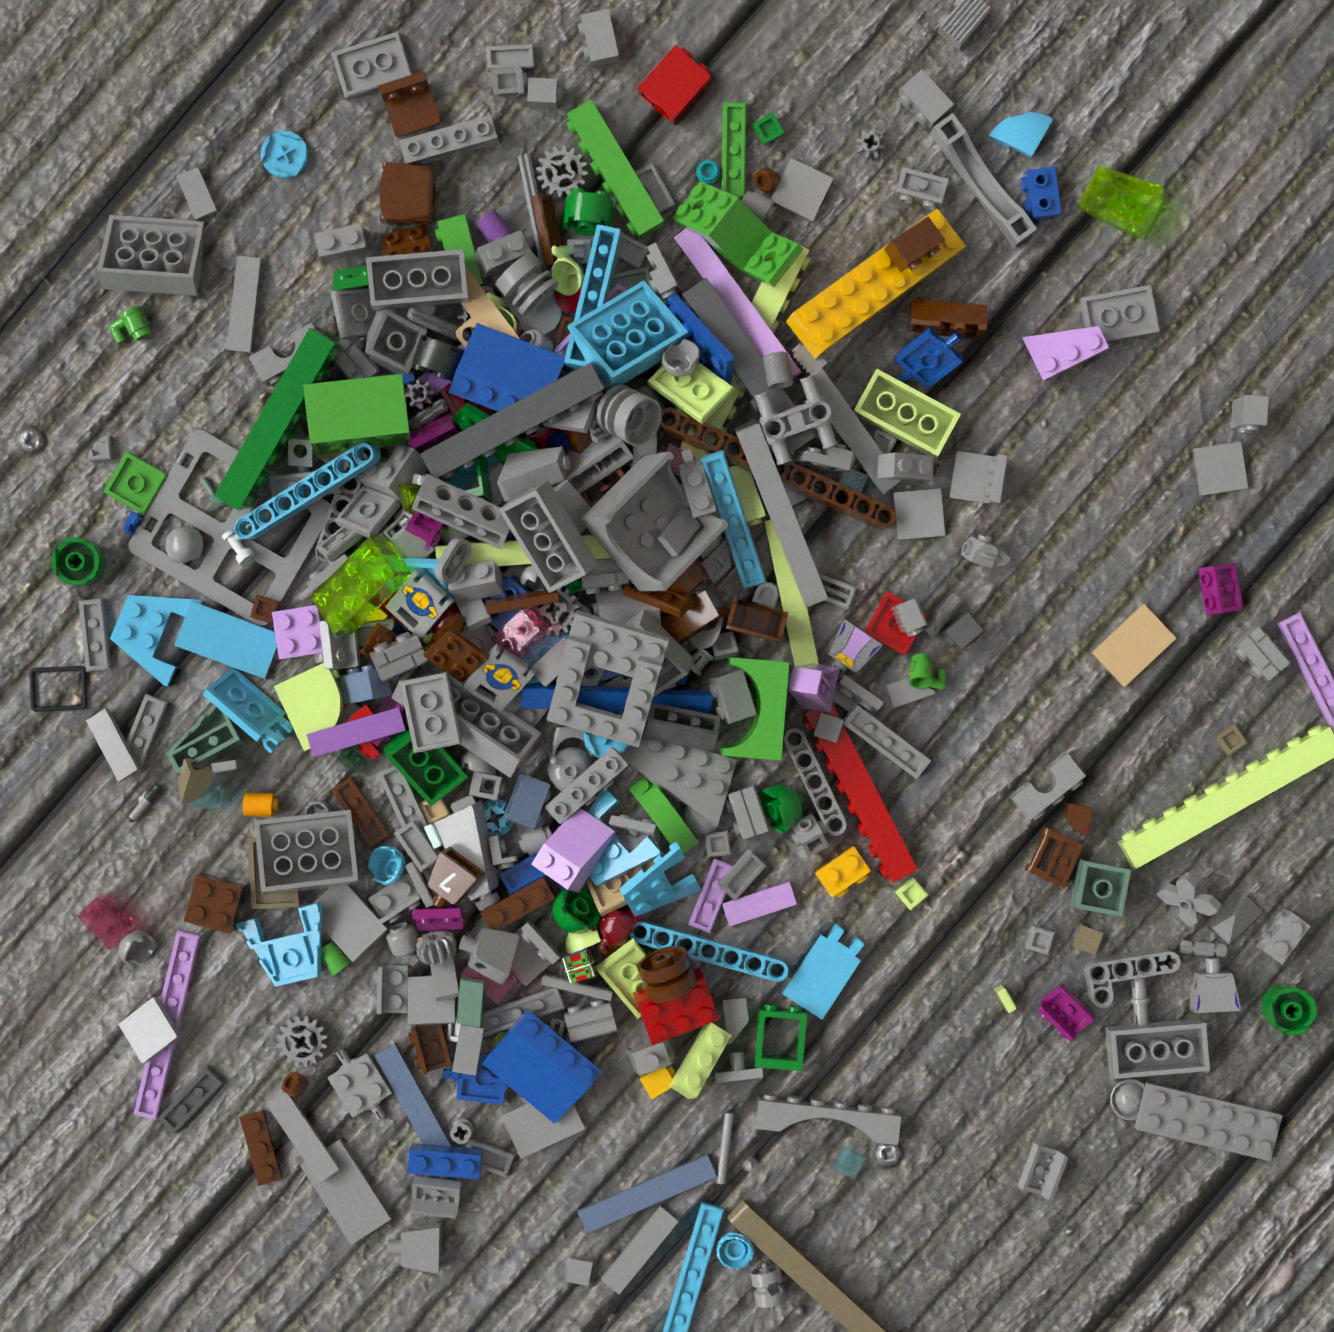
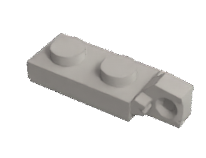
M691 449L681 451L684 464L679 465V475L692 517L696 518L716 512L700 459L694 461Z

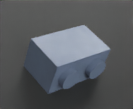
M375 665L347 670L348 675L339 677L344 705L392 695L389 680L382 681Z
M519 774L502 819L527 829H534L541 822L543 804H546L550 798V784L525 774Z

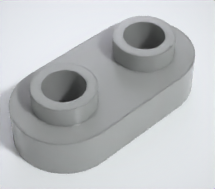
M454 538L449 542L435 567V576L438 581L450 584L457 579L471 554V545L467 540Z

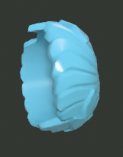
M390 846L376 848L368 859V869L374 875V880L384 885L396 883L402 877L406 863L403 854L398 849Z
M729 1232L719 1240L716 1248L719 1261L729 1269L735 1268L738 1270L745 1266L747 1267L755 1254L753 1243L745 1235L737 1232Z

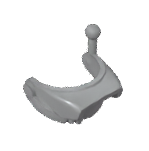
M556 727L551 744V752H549L551 764L556 765L559 761L555 757L558 745L563 740L571 737L580 738L584 741V731L570 727ZM588 750L589 757H590L591 759H592L593 757H595V756L592 755V754L589 752V750Z

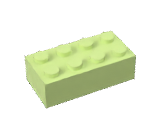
M876 369L853 410L858 418L928 456H934V459L939 456L961 415L879 369Z

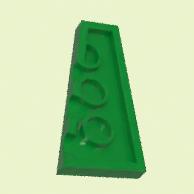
M466 403L451 420L464 431L490 416L471 404ZM517 436L518 441L508 446H505L504 443L496 446L497 452L492 455L505 464L509 453L540 449L534 446L535 442L529 438L524 440Z

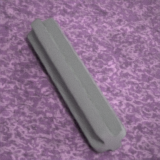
M416 307L409 308L407 313L409 320L459 341L456 336L458 326ZM464 329L462 336L465 341L469 338L470 333Z

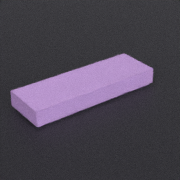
M715 858L713 859L688 925L711 933L726 892L717 883L733 865Z
M788 881L739 897L736 901L724 902L722 905L730 927L797 905Z

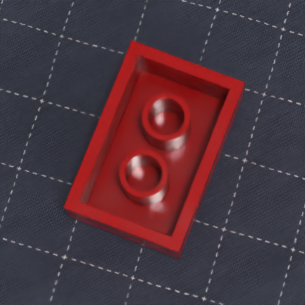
M700 968L694 969L697 979L696 986L689 993L672 1001H650L645 989L633 992L652 1045L719 1020L706 980Z

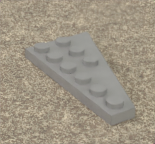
M643 734L639 748L631 745L628 746L622 756L628 762L630 768L636 772L639 771L649 778L650 782L657 785L676 800L685 803L692 808L693 812L702 815L717 828L737 760L703 749L643 738Z

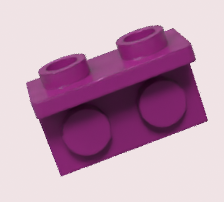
M449 413L410 433L411 440L408 441L410 447L421 454L460 433L458 425L451 420L453 415Z
M416 511L405 530L426 541L424 549L429 551L432 544L437 546L443 536L441 530L443 527L448 529L449 526Z
M1236 563L1199 568V580L1206 615L1243 609Z
M463 905L445 906V908L430 906L428 908L426 906L415 907L413 909V919H416V930L463 929Z

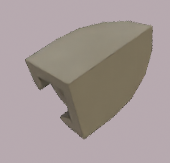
M184 758L179 777L181 803L192 802L205 794L214 774L208 766L204 769L196 765V760Z

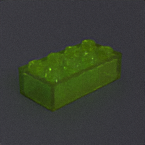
M370 536L310 598L334 635L353 634L412 573L388 537Z

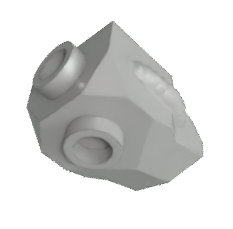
M979 534L978 537L971 536L962 547V556L973 563L989 568L1004 566L1011 559L1007 551L999 545L992 543L991 537Z

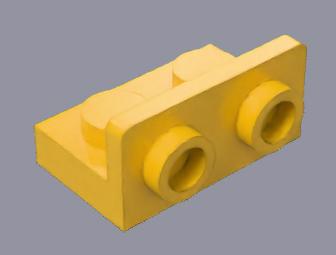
M852 846L814 873L832 898L834 896L839 898L849 891L848 887L856 882L858 885L869 877L868 873L871 870L855 847Z

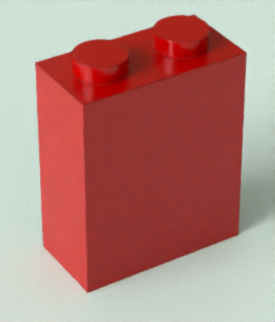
M676 45L638 87V94L673 125L711 83L710 70L702 63L698 65L692 60L693 56L688 50L683 47L680 49Z

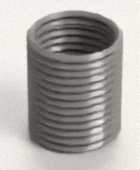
M773 352L763 357L766 382L769 389H782L793 384L787 352Z

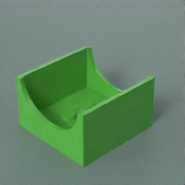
M402 374L303 385L310 444L317 455L346 452L360 443L374 444L378 448L409 444L408 441L411 440Z
M728 658L727 665L743 669V672L750 678L757 697V715H755L754 722L749 731L740 740L731 744L721 745L720 753L722 756L781 761L789 662Z

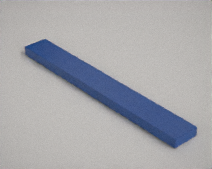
M526 684L521 692V708L550 709L556 685L545 687L543 684ZM581 686L577 703L604 711L624 712L630 688ZM665 689L653 697L652 703L710 714L713 695L710 691Z

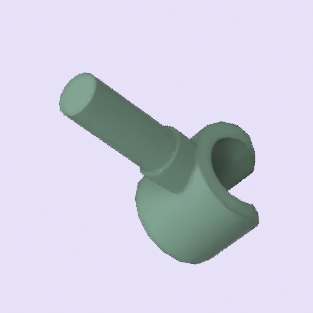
M202 478L201 481L208 491L210 503L215 507L226 505V503L214 497L215 492L207 478Z

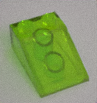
M1098 165L1077 207L1126 234L1147 240L1168 198L1161 185Z

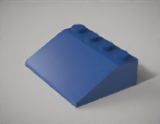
M476 323L456 370L449 393L499 412L557 381L565 364V356Z
M529 1008L523 1012L482 1062L485 1067L554 1124L602 1073L599 1066Z

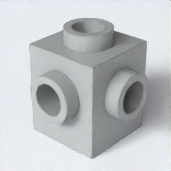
M813 814L803 817L793 827L795 833L791 836L797 848L803 847L807 857L829 847L823 835L827 831L821 820L816 822Z

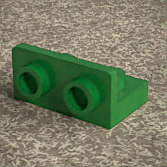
M367 265L333 272L335 281H332L334 290L369 288Z

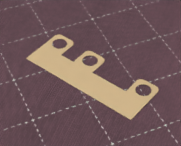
M465 266L468 302L461 304L471 318L456 330V336L462 345L466 348L468 344L462 336L464 329L467 327L475 328L476 323L520 339L491 299L486 297L485 291Z

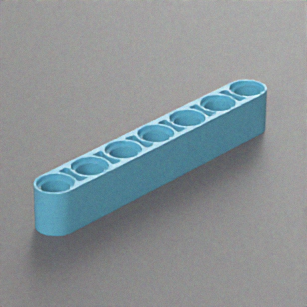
M357 444L240 518L234 528L236 535L242 539L259 538L375 465L381 458L380 449L374 444ZM366 448H369L371 452L368 460H365L363 457V452ZM347 460L351 464L348 473L343 469V465ZM326 473H329L331 477L328 485L324 483ZM307 485L311 488V494L308 498L304 494V489ZM287 498L291 500L289 510L285 508V500ZM268 510L272 514L269 522L265 519V514ZM249 522L252 525L250 534L246 532V525Z
M640 919L634 925V928L638 925L644 926L647 930L646 935L638 937L634 932L630 934V938H634L637 943L657 949L679 946L680 940L688 938L693 943L691 948L686 950L689 958L777 982L783 981L788 975L787 964L779 957ZM659 932H666L670 939L666 943H660L657 941L656 936ZM705 945L714 946L715 952L713 955L706 956L702 953V948ZM727 952H736L738 954L737 960L735 962L726 961L725 955ZM753 957L761 960L760 966L755 969L748 966L749 959ZM774 964H781L784 969L781 974L774 975L770 972L771 967Z

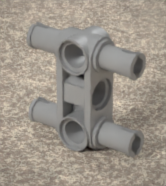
M815 375L800 379L807 398L805 403L779 413L774 410L769 391L754 396L761 417H759L761 430L768 445L772 446L777 465L792 460L785 439L790 435L807 429L817 428L823 449L838 444L831 427L833 420L831 408L827 404L824 395L820 394ZM817 405L823 406L825 410L823 417L820 419L815 418L813 415V409ZM771 421H776L779 425V431L775 435H770L767 431V425Z

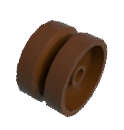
M681 946L661 948L644 956L638 962L637 969L641 980L645 982L643 986L650 1001H672L689 993L696 986L697 979L693 968L690 967L691 961L685 948Z

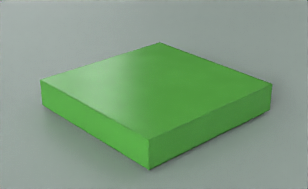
M126 451L103 492L145 516L168 474Z

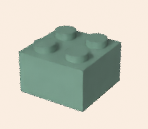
M1079 859L1070 905L1078 909L1122 917L1131 870L1126 867Z

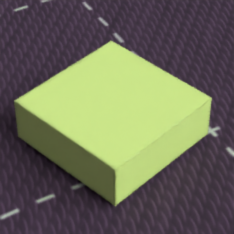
M913 876L895 891L910 910L928 896Z
M1002 985L996 987L994 990L1008 1013L1016 1010V1005L1007 989Z

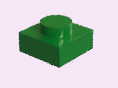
M773 112L752 123V127L763 146L784 135V131Z

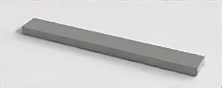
M759 423L736 431L806 608L827 600V594Z

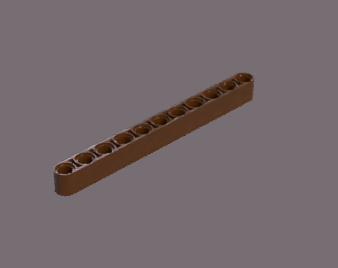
M665 408L661 411L662 416L669 415L673 423L672 426H667L663 423L661 417L658 428L660 432L709 454L724 450L727 462L752 473L738 437L705 422L701 424L693 417L674 408ZM688 424L693 427V436L685 433L684 425ZM707 434L715 437L716 444L714 446L707 443ZM729 444L736 446L737 455L734 456L728 452ZM771 453L774 463L777 464L775 455ZM791 461L778 465L781 470L779 475L784 488L876 529H884L896 521V512L892 507ZM794 473H797L801 476V485H798L793 481ZM815 483L822 485V495L816 493L814 489ZM837 492L843 494L845 499L843 504L837 502ZM859 502L863 503L866 507L864 514L860 513L857 509ZM880 512L885 513L887 516L886 523H882L879 520Z

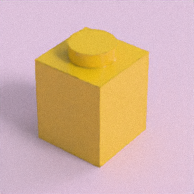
M672 1065L640 1076V1081L651 1099L671 1088L669 1085L676 1071Z

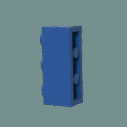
M412 1143L409 1149L407 1173L479 1179L482 1172L483 1149Z

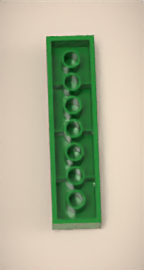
M308 329L216 490L214 497L238 511L253 506L258 498V494H256L257 489L260 486H264L270 477V474L267 473L269 468L273 465L276 466L282 456L279 452L281 447L287 446L288 440L293 437L294 433L291 432L293 426L299 425L305 416L303 409L306 405L303 385L323 383L329 374L327 370L330 362H335L341 353V350L338 349L341 345L339 342L317 329Z

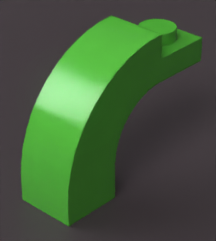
M644 776L628 789L657 825L670 845L677 842L683 854L699 842L657 785L650 782L649 778Z

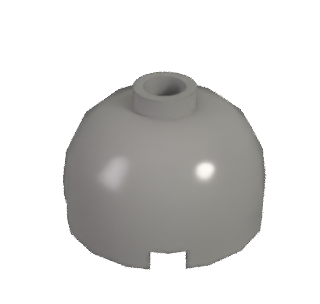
M572 746L561 748L555 753V757L559 760L556 765L551 764L550 761L548 763V777L556 789L563 791L593 764V760L586 751Z

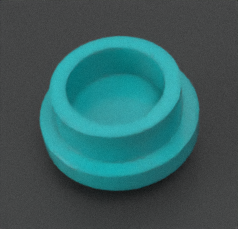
M712 160L702 161L696 170L697 178L706 184H713L720 176V168Z

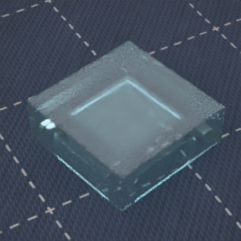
M843 1147L833 1169L856 1179L865 1156Z

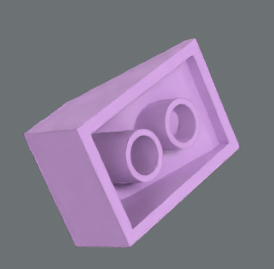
M579 808L543 844L532 865L566 889L579 893L616 831L582 808Z

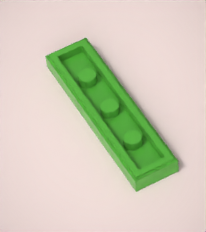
M723 102L721 190L739 199H743L745 195L747 103Z

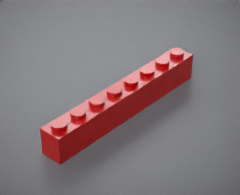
M833 704L830 713L815 710L804 712L806 718L802 720L809 732L815 731L820 713L840 719ZM842 724L837 743L816 736L817 739L814 740V743L819 753L824 751L828 759L824 762L830 774L835 773L839 780L835 784L840 794H846L849 800L846 804L852 816L857 815L860 821L857 827L862 837H868L871 843L868 848L873 858L878 857L882 864L878 868L885 880L889 878L894 883L917 871L918 869L844 725Z

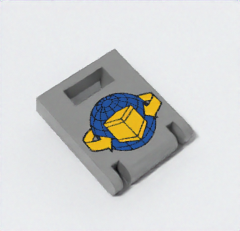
M417 568L385 607L421 639L454 600L450 597L442 604L440 601L447 593L427 574L419 581L416 580L422 572L420 568Z
M496 644L487 653L489 655L488 660L462 682V688L501 712L535 675L536 669L530 667L527 670L528 663L506 649L501 652L498 658L497 655L501 647ZM481 684V685H483L484 687H486L487 689H489V690H491L492 692H494V693H495V696L492 695L491 693L487 692V691L484 690L483 688L479 687V685Z

